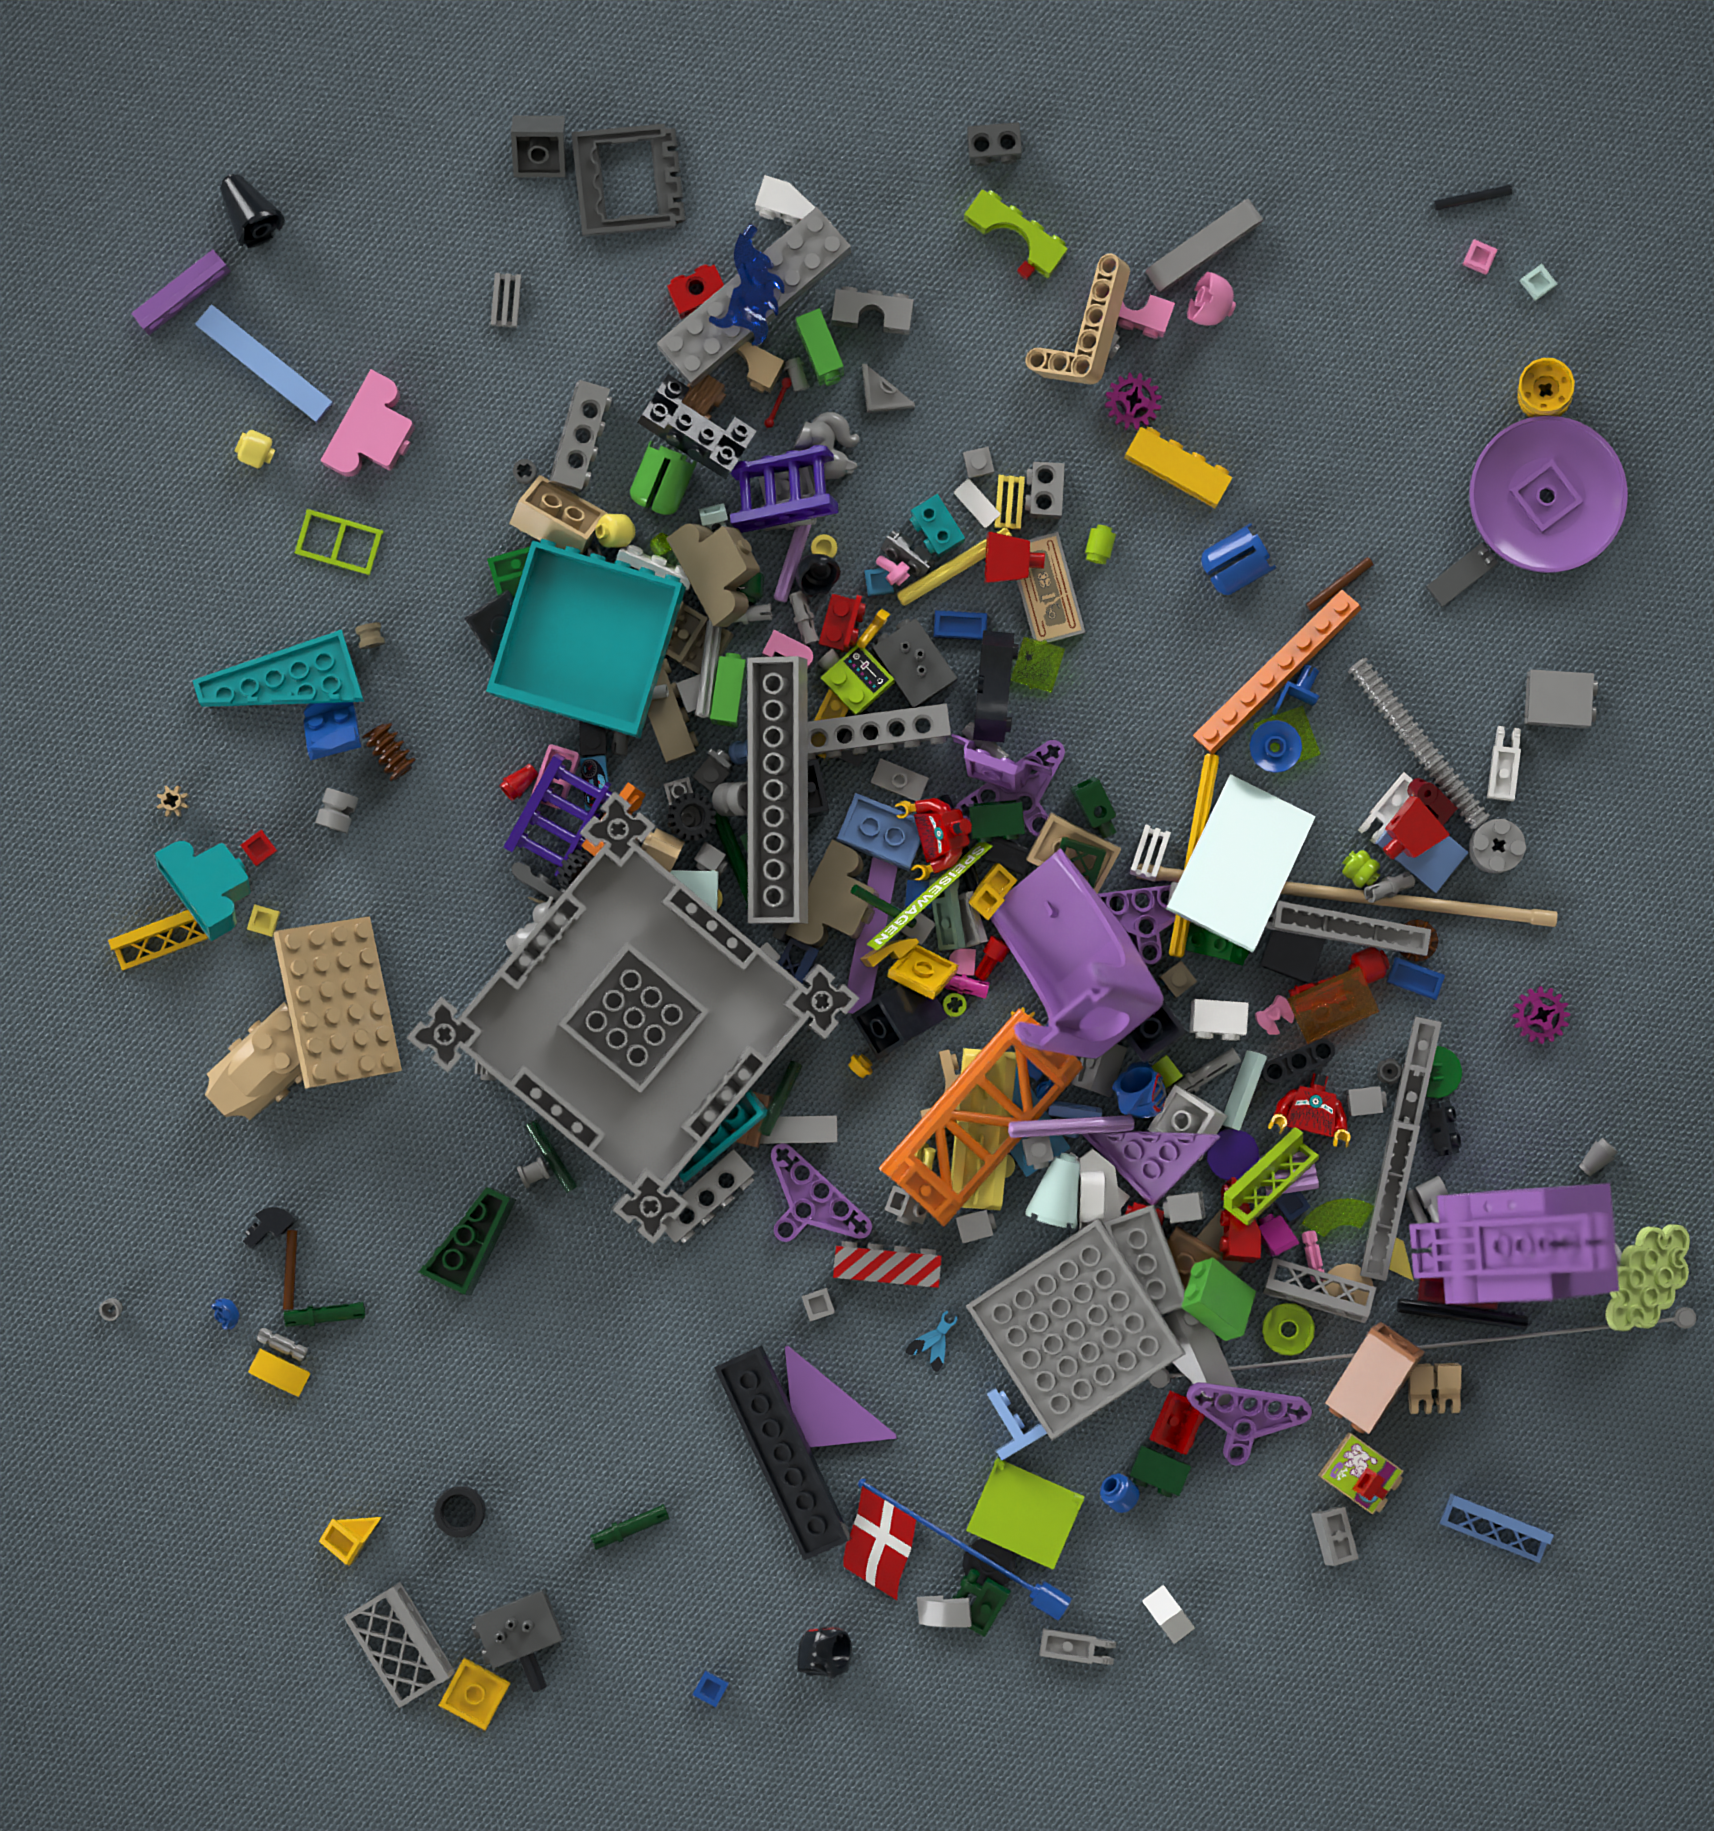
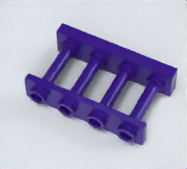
M814 445L810 449L802 451L790 450L783 455H767L759 460L737 462L730 474L735 480H740L741 510L730 514L732 526L738 528L741 533L839 513L838 503L830 494H826L824 463L834 461V454L827 446ZM813 465L815 495L810 498L801 499L799 468ZM789 470L791 499L788 502L776 504L774 473ZM764 475L766 505L761 508L752 509L750 478Z
M556 753L548 764L503 848L513 852L516 847H524L559 868L563 866L561 863L563 859H568V854L571 853L573 855L575 850L582 849L581 845L586 839L579 833L593 816L597 819L600 815L596 811L600 804L603 805L608 800L612 792L608 790L611 786L609 782H606L602 789L566 770V766L562 765L565 757ZM554 778L558 781L562 779L596 798L590 811L588 812L553 792L554 789L550 788ZM548 801L584 821L577 835L540 815L541 812L537 809L541 802L547 803ZM529 824L533 826L536 824L570 843L571 845L565 856L562 857L528 838L529 835L525 831ZM557 869L556 873L554 874V876H556V877H557V874H560V873L558 872V869Z

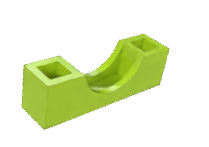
M982 189L965 212L964 221L984 235L999 228H1007L1018 232L1025 239L1029 248L1028 263L1036 271L1049 279L1067 254L1068 248L1065 247L1066 243L1056 235L1049 236L1044 232V227L1038 222L1026 220L1022 217L1023 213L1015 206L1010 205L1008 207L1001 202L1002 198L991 190L986 192Z

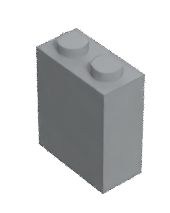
M1546 670L1528 671L1524 725L1589 728L1591 722L1596 720V707H1593L1592 704L1593 696L1597 695L1598 681L1594 680V674Z

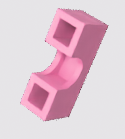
M1150 295L1144 308L1130 310L1122 301L1117 320L1118 326L1128 330H1133V327L1140 329L1145 336L1157 339L1158 336L1163 337L1175 303Z

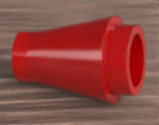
M528 763L525 767L503 778V782L499 787L511 801H514L516 798L520 799L534 779L538 777V772Z

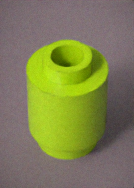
M1097 525L1096 528L1090 529L1085 549L1087 561L1106 565L1107 559L1111 557L1116 534L1112 533L1111 527Z

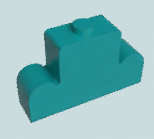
M186 841L174 842L154 853L157 868L210 941L231 931L236 926L237 917L234 902L249 895L251 889L243 862L240 858L235 859L224 843H219L196 857L192 845Z

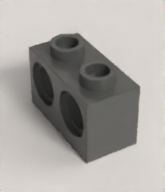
M1019 122L967 126L969 163H975V166H988L994 161H1001V164H1013L1021 159L1022 147ZM1005 139L1013 141L1015 146L1012 149L1006 150L1002 148L1000 143ZM983 141L988 144L989 148L984 152H980L975 149L974 145L977 142Z

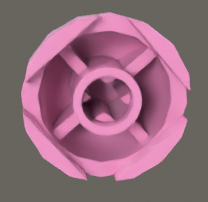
M1206 272L1194 289L1198 293L1195 302L1190 299L1187 316L1188 319L1195 323L1211 326L1222 322L1226 316L1230 317L1234 312L1236 303L1233 301L1234 292L1229 282L1218 274Z

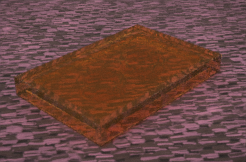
M1360 966L1287 999L1307 1044L1380 1012Z

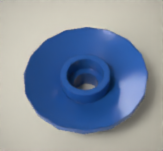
M1278 720L1268 721L1259 726L1251 736L1249 745L1251 757L1256 765L1265 771L1273 773L1284 772L1293 767L1300 758L1302 751L1301 737L1296 729L1290 724ZM1272 743L1279 745L1280 749L1278 752L1271 751L1270 745Z

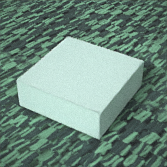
M1540 264L1520 280L1535 301L1557 286L1556 281L1543 264Z

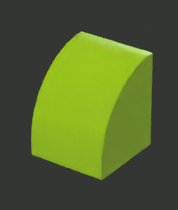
M1167 1055L1151 1066L1155 1072H1159L1162 1075L1165 1089L1183 1076Z

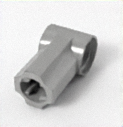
M1437 1176L1415 1187L1422 1206L1425 1209L1427 1208L1433 1222H1439L1437 1196L1449 1195L1443 1181Z

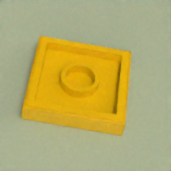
M916 945L895 962L889 969L887 977L934 1000L957 973L959 965Z
M464 1657L438 1706L486 1730L511 1682Z

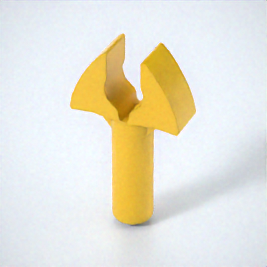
M881 609L876 614L872 623L857 640L858 647L865 648L872 638L882 629L891 615L890 613Z

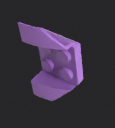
M955 734L951 735L955 743L965 746L964 756L969 777L1017 793L1026 785L1032 769L1052 776V770L1047 766L1024 760L1021 767H1019L1008 758L997 759L985 750L976 749V743L972 740Z

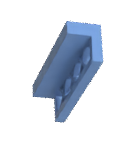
M1450 1494L1440 1520V1524L1538 1563L1541 1561L1546 1545L1551 1544L1554 1536L1550 1532L1453 1494ZM1452 1507L1463 1510L1467 1520L1459 1524L1449 1522L1448 1518ZM1468 1513H1471V1514L1476 1515V1516L1473 1517V1518H1470ZM1480 1518L1486 1519L1492 1530L1483 1534L1477 1533L1472 1522ZM1493 1522L1501 1526L1495 1528ZM1469 1524L1471 1530L1462 1526ZM1509 1528L1513 1530L1516 1540L1507 1544L1502 1543L1497 1531ZM1517 1532L1522 1533L1526 1536L1520 1538ZM1494 1534L1496 1540L1487 1536ZM1531 1537L1541 1541L1536 1555L1526 1552L1522 1541ZM1518 1543L1521 1550L1513 1547V1545Z

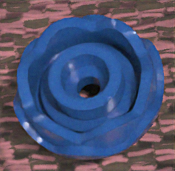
M229 1299L215 1300V1303L211 1306L215 1310V1319L222 1323L223 1329H233L240 1318L237 1307Z

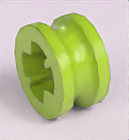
M952 993L944 999L943 1009L947 1015L958 1017L965 1012L967 1003L962 995ZM951 998H958L957 1002L959 1000L962 1002V1006L958 1008L957 1013L951 1012L952 1009L949 1010L947 1004L951 1003Z

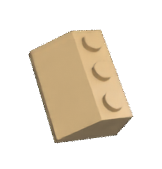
M539 475L518 501L509 524L539 541L541 539L556 543L555 547L564 550L566 546L581 550L580 554L583 555L596 536L595 528L599 519L608 513L570 491L548 483V479Z

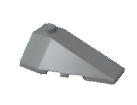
M1183 1308L1163 1318L1186 1353L1173 1362L1183 1375L1193 1384L1202 1382L1238 1388L1214 1332ZM1222 1395L1219 1398V1405H1227L1231 1400V1395Z

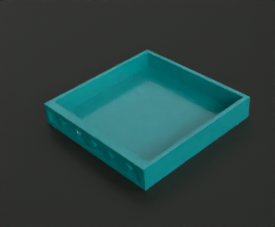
M541 539L540 543L532 541L486 692L502 699L640 738L686 587L683 583H680L681 579L676 576L666 574L665 578L656 576V572L648 568L641 567L640 571L631 569V565L623 561L616 560L615 564L606 562V557L591 553L590 557L580 554L581 550L574 547L566 546L564 550L555 547L556 543L549 540Z

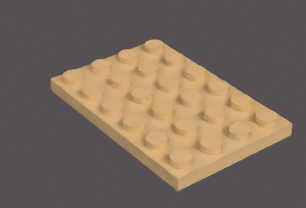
M370 916L273 932L305 1089L402 1071Z

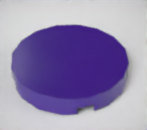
M1225 1129L1217 1133L1220 1138L1206 1152L1207 1163L1211 1171L1219 1178L1228 1181L1231 1177H1236L1238 1181L1259 1161V1148L1254 1138L1247 1132Z

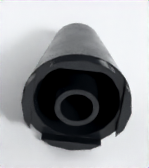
M230 174L222 180L220 191L236 239L242 247L243 244L247 248L260 246L273 238L271 233L276 229L280 232L285 223L283 214L242 175Z

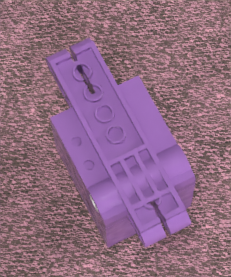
M1610 1183L1437 1196L1439 1222L1409 1224L1411 1248H1432V1252L1412 1253L1414 1278L1444 1277L1446 1303L1550 1300L1619 1291Z

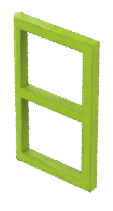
M307 509L294 554L370 576L384 531ZM312 516L341 524L331 558L302 550ZM347 526L376 534L366 568L337 560Z

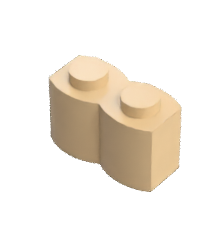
M656 828L654 833L650 832L645 838L641 849L668 872H671L685 841Z

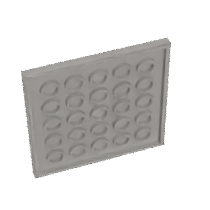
M1099 1219L1090 1223L966 1305L1052 1441L1186 1354Z

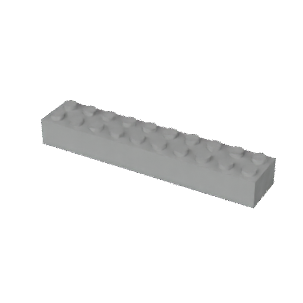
M799 656L747 658L748 923L808 924L807 659Z

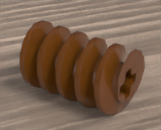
M392 722L381 724L362 737V739L370 738L367 742V747L376 746L372 752L373 756L382 755L378 760L379 765L388 764L384 772L385 774L393 773L390 777L391 782L408 773L416 760L415 757L406 759L410 749H400L404 740L395 742L394 739L399 734L398 731L389 733L388 730L392 727Z

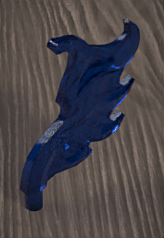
M749 224L743 234H739L734 249V263L741 283L733 289L726 316L721 319L710 316L709 322L722 329L732 326L749 329L755 336V340L751 343L752 346H758L766 340L768 335L767 311L773 310L775 316H778V303L773 291L779 288L781 294H784L785 286L779 276L768 272L769 269L774 268L770 258L752 245L751 239L758 229Z

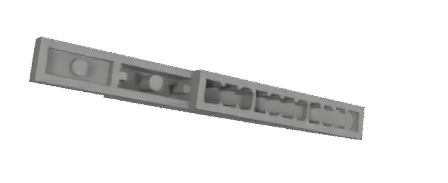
M1171 883L1168 904L1178 883ZM1282 901L1276 902L1265 928L1424 956H1427L1431 929Z
M1414 1017L1388 1132L1360 1276L1383 1281L1387 1280L1418 1139L1419 1124L1440 1033L1441 1021Z

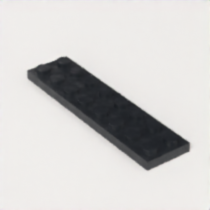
M761 1345L714 1367L803 1561L850 1541L852 1537L763 1346Z

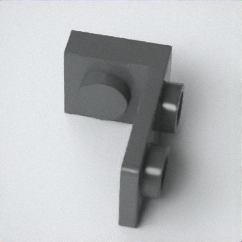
M710 749L708 759L693 776L696 781L712 794L715 788L722 784L733 771L730 764L732 762L731 758L720 749L717 752Z

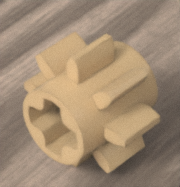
M178 785L174 791L165 786L166 792L163 795L157 794V797L161 799V804L157 808H166L165 816L170 817L172 812L181 817L180 811L183 808H189L185 804V799L189 797V794H179L181 787ZM170 796H174L179 799L175 802V807L168 805V803L171 801Z

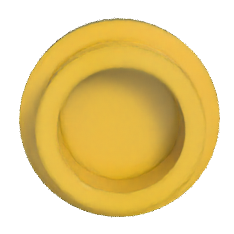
M853 1054L851 1056V1061L848 1065L855 1074L864 1078L866 1075L873 1073L871 1069L873 1064L863 1054L860 1056Z

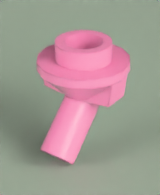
M882 555L877 558L876 564L889 572L885 578L891 586L894 583L900 586L910 576L907 573L910 567L904 562L896 565Z

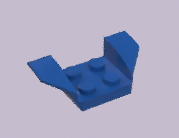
M353 702L309 703L304 710L305 719L303 722L310 760L362 747L357 714Z

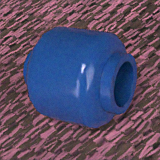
M1113 1474L1102 1483L1100 1489L1101 1499L1115 1512H1128L1139 1500L1140 1491L1138 1486L1124 1474Z

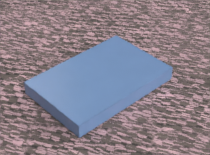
M855 793L836 839L837 842L907 871L910 870L921 843L914 816L909 815L905 818H898L897 815L905 812Z
M1384 831L1375 844L1383 850L1392 838ZM1448 836L1418 857H1408L1402 852L1394 860L1433 893H1437L1469 852Z

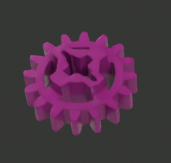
M1128 373L1127 380L1119 376L1117 379L1118 385L1115 383L1110 384L1113 392H1106L1105 397L1111 401L1105 403V408L1112 409L1108 413V417L1115 416L1117 418L1116 426L1121 422L1125 423L1124 430H1127L1129 425H1133L1135 431H1137L1140 423L1148 427V418L1154 421L1157 418L1153 411H1160L1161 406L1156 404V402L1161 401L1162 396L1155 395L1159 387L1157 385L1150 386L1151 378L1143 381L1141 373H1139L1137 379L1133 378L1131 373ZM1133 385L1132 389L1127 392H1119L1122 388ZM1142 388L1146 390L1150 397V400L1149 398H1145L1141 391ZM1134 392H1137L1136 402L1138 403H1136L1135 407H1133L1132 412H1130L1131 406L1130 401L1128 400L1131 399V397L1134 395ZM1116 403L1122 406L1125 416L1118 410ZM1148 411L1145 415L1139 418H1134V415L1138 412Z
M1540 986L1537 987L1536 993L1531 988L1528 989V997L1522 994L1518 996L1521 1004H1513V1007L1518 1012L1511 1014V1017L1518 1019V1022L1513 1027L1522 1028L1519 1034L1521 1037L1528 1034V1042H1533L1535 1038H1538V1043L1544 1044L1545 1037H1547L1549 1042H1553V1034L1563 1035L1560 1027H1568L1569 1024L1564 1021V1018L1569 1017L1570 1013L1563 1010V1008L1568 1006V1003L1559 1002L1562 997L1561 994L1553 996L1552 988H1549L1544 993L1543 987ZM1539 998L1548 999L1553 1005H1545ZM1529 1003V1013L1524 1017V1009ZM1538 1009L1539 1011L1551 1010V1012L1543 1017L1544 1022L1541 1019L1531 1020V1018L1538 1014ZM1558 1014L1557 1022L1553 1027L1551 1023L1553 1016ZM1535 1025L1539 1027L1542 1033H1537L1528 1026Z

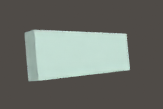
M1247 1050L1224 1111L1227 1118L1223 1126L1240 1130L1267 1056Z

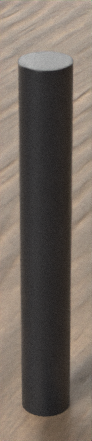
M1505 185L1434 200L1435 211L1509 196L1512 195L1511 185Z

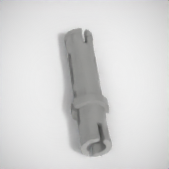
M1232 1047L1193 1073H1186L1185 1078L1165 1090L1169 1095L1174 1085H1177L1189 1093L1192 1091L1196 1093L1200 1090V1086L1240 1063L1241 1059Z

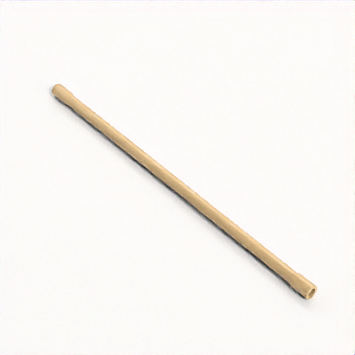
M1139 863L1137 869L1142 870L1143 864ZM1149 864L1147 872L1152 873L1154 865ZM1160 866L1155 881L1179 882L1184 870ZM1136 876V879L1147 880V879H1144V878H1141V877ZM1285 882L1280 893L1284 895L1527 922L1533 925L1555 927L1557 923V911L1529 910L1399 894L1392 898L1385 897L1376 902L1369 903V899L1366 900L1364 896V890Z

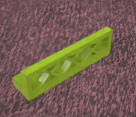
M1296 1127L1292 1129L1224 1193V1208L1248 1226L1319 1159V1155L1303 1143V1132ZM1298 1151L1309 1157L1305 1162H1292V1157ZM1290 1169V1176L1287 1179H1275V1173L1278 1170ZM1261 1186H1272V1193L1269 1196H1257V1189ZM1243 1203H1254L1255 1209L1246 1215L1238 1207Z

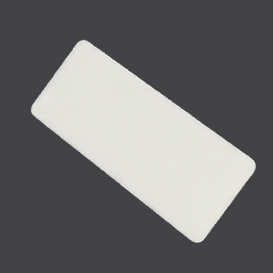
M967 479L954 491L959 500L985 528L1000 516L998 510L970 479Z

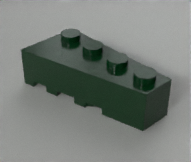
M486 1187L465 1213L458 1225H455L449 1233L450 1235L432 1254L433 1256L422 1266L418 1273L464 1295L472 1296L517 1199L494 1188Z

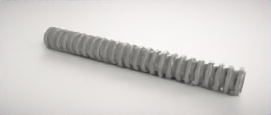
M1362 658L1349 668L1348 673L1354 675L1353 680H1358V686L1364 688V694L1368 693V699H1373V705L1380 708L1378 710L1379 713H1384L1383 718L1390 721L1388 723L1390 726H1394L1395 729L1393 731L1395 733L1398 731L1400 734L1398 737L1405 740L1404 745H1409L1410 748L1408 750L1415 753L1414 757L1420 759L1419 764H1423L1425 766L1424 770L1430 772V778L1434 777V783L1440 785L1439 789L1441 791L1444 790V795L1446 797L1449 796L1450 801L1460 810L1461 813L1459 815L1461 817L1464 816L1466 818L1464 821L1471 824L1470 829H1476L1489 819L1490 814H1485L1483 811L1485 808L1478 805L1480 803L1479 800H1474L1473 797L1475 795L1473 793L1470 794L1468 792L1470 789L1468 787L1465 788L1463 785L1465 782L1463 780L1460 781L1458 779L1459 775L1453 773L1454 768H1449V762L1443 760V754H1438L1439 749H1434V743L1427 740L1429 738L1428 735L1424 736V730L1417 727L1419 725L1417 722H1413V716L1409 717L1407 714L1409 711L1402 708L1404 706L1403 703H1398L1397 700L1399 698L1397 696L1394 697L1392 695L1393 691L1387 689L1388 684H1384L1382 682L1383 678L1377 676V670L1373 671V665L1367 663L1368 659Z

